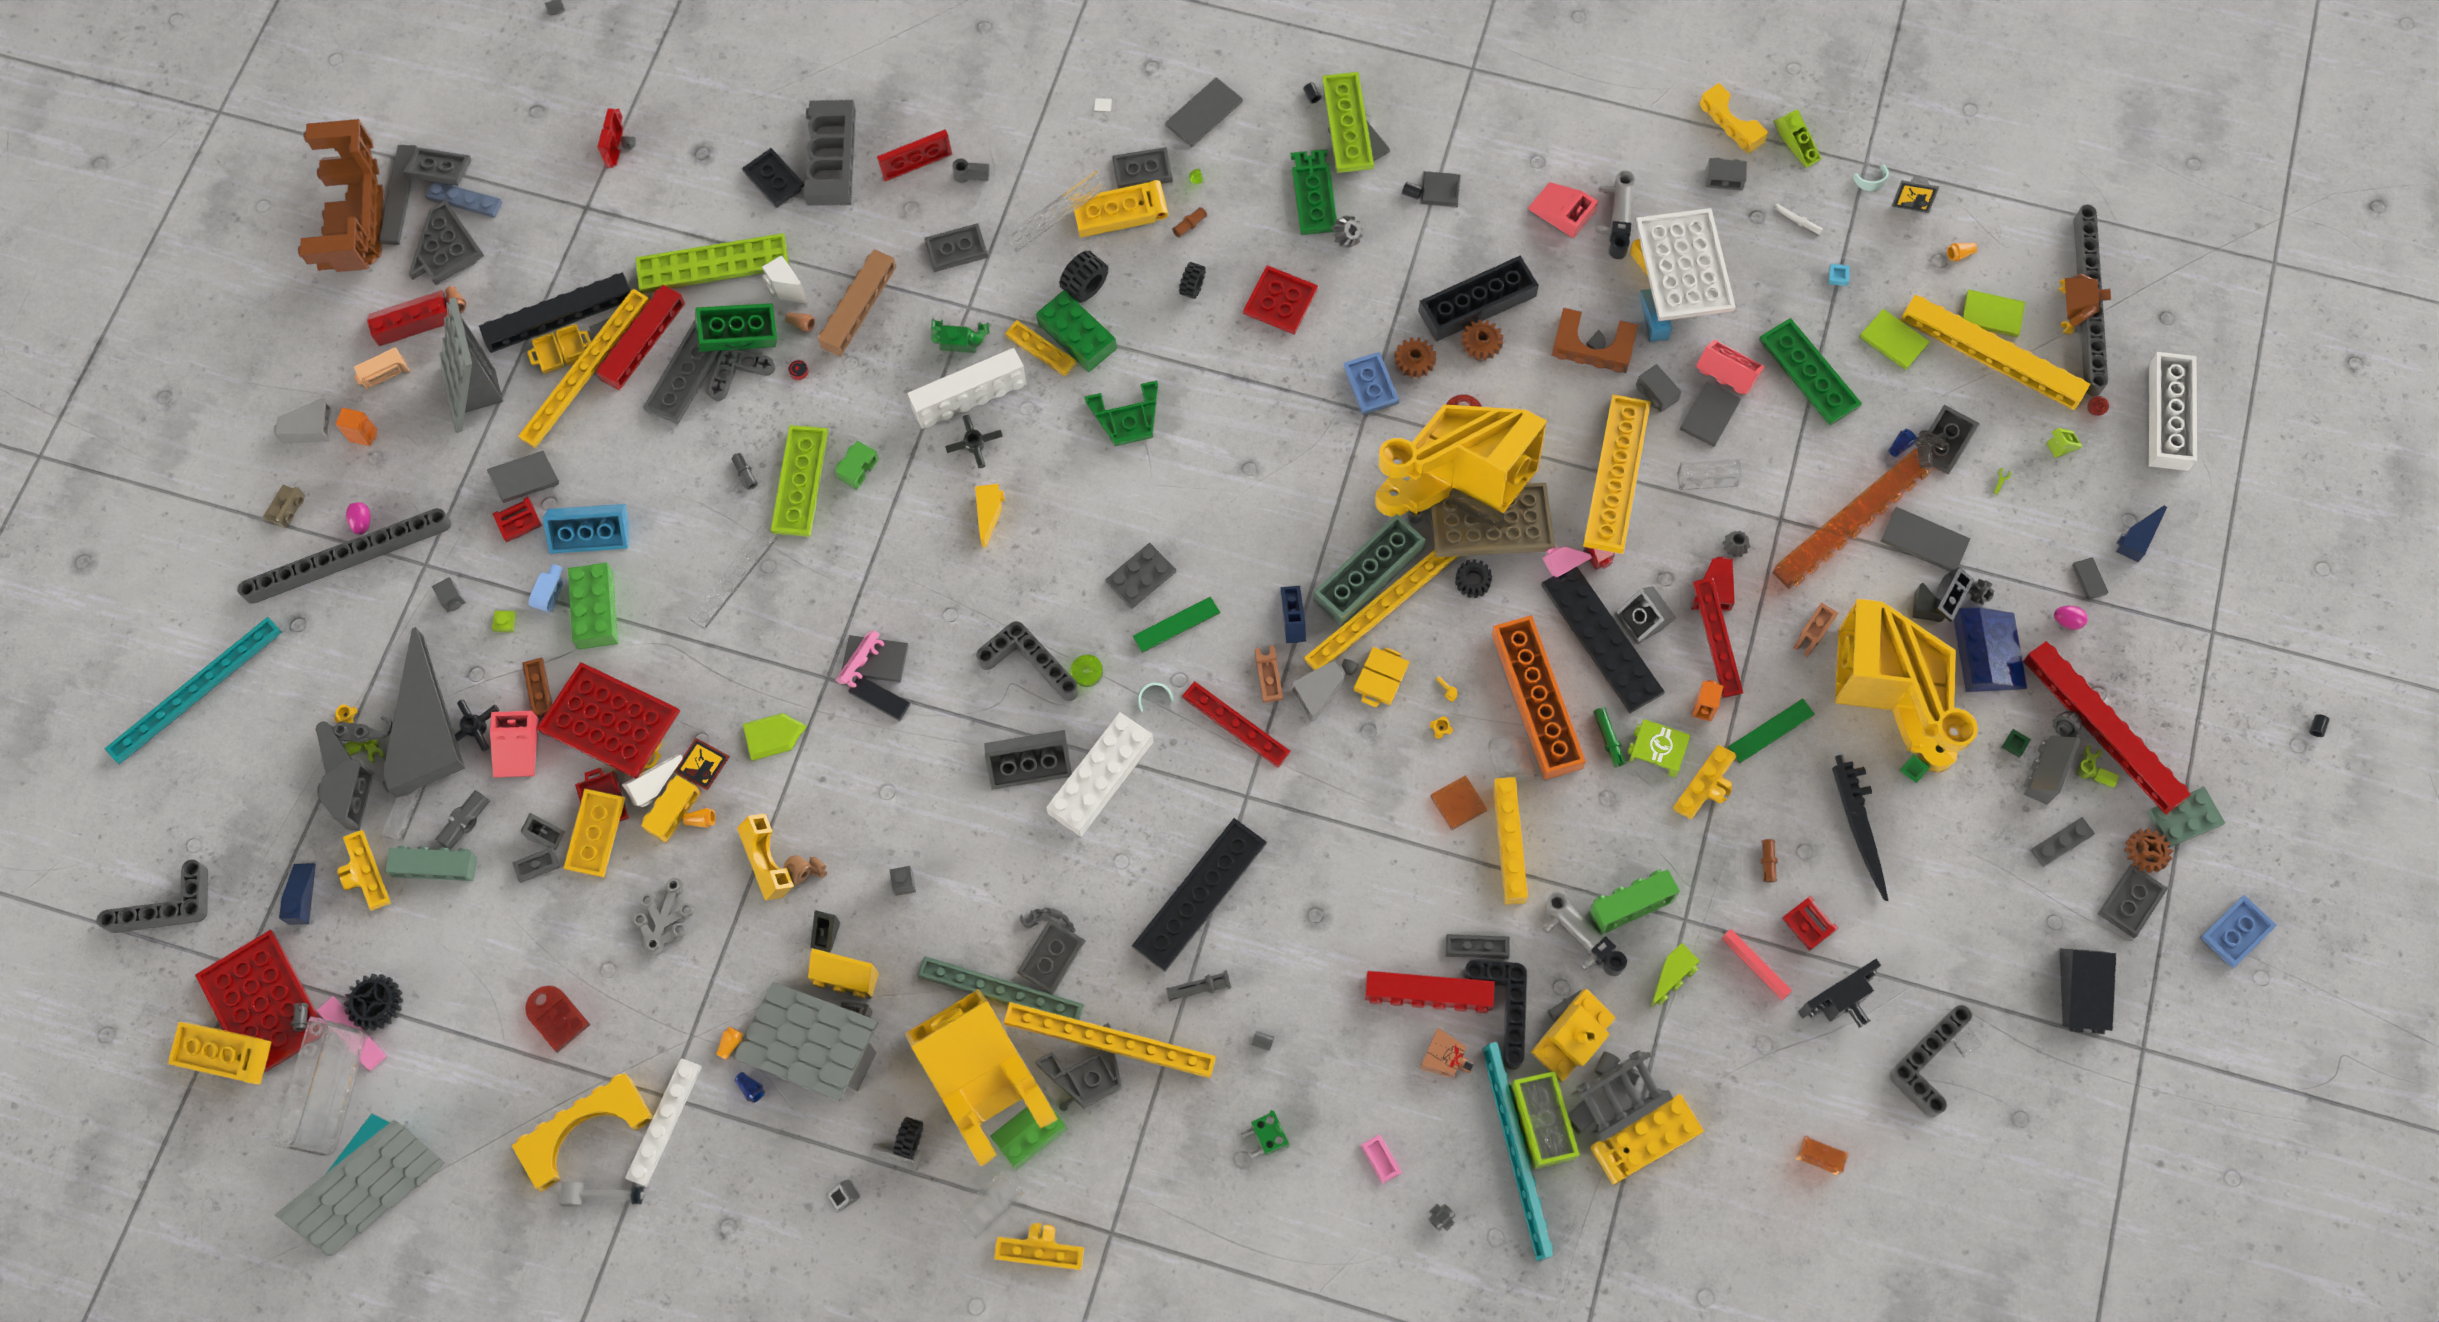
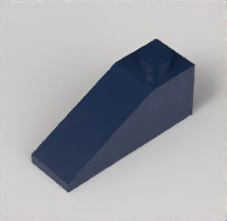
M2163 505L2132 526L2126 534L2121 533L2116 542L2119 545L2116 552L2139 562L2146 554L2167 506Z
M1300 586L1280 587L1286 643L1306 642Z
M315 863L293 865L281 898L279 919L288 925L309 924Z

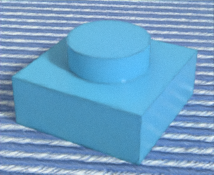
M1830 264L1828 284L1847 286L1849 283L1850 266Z

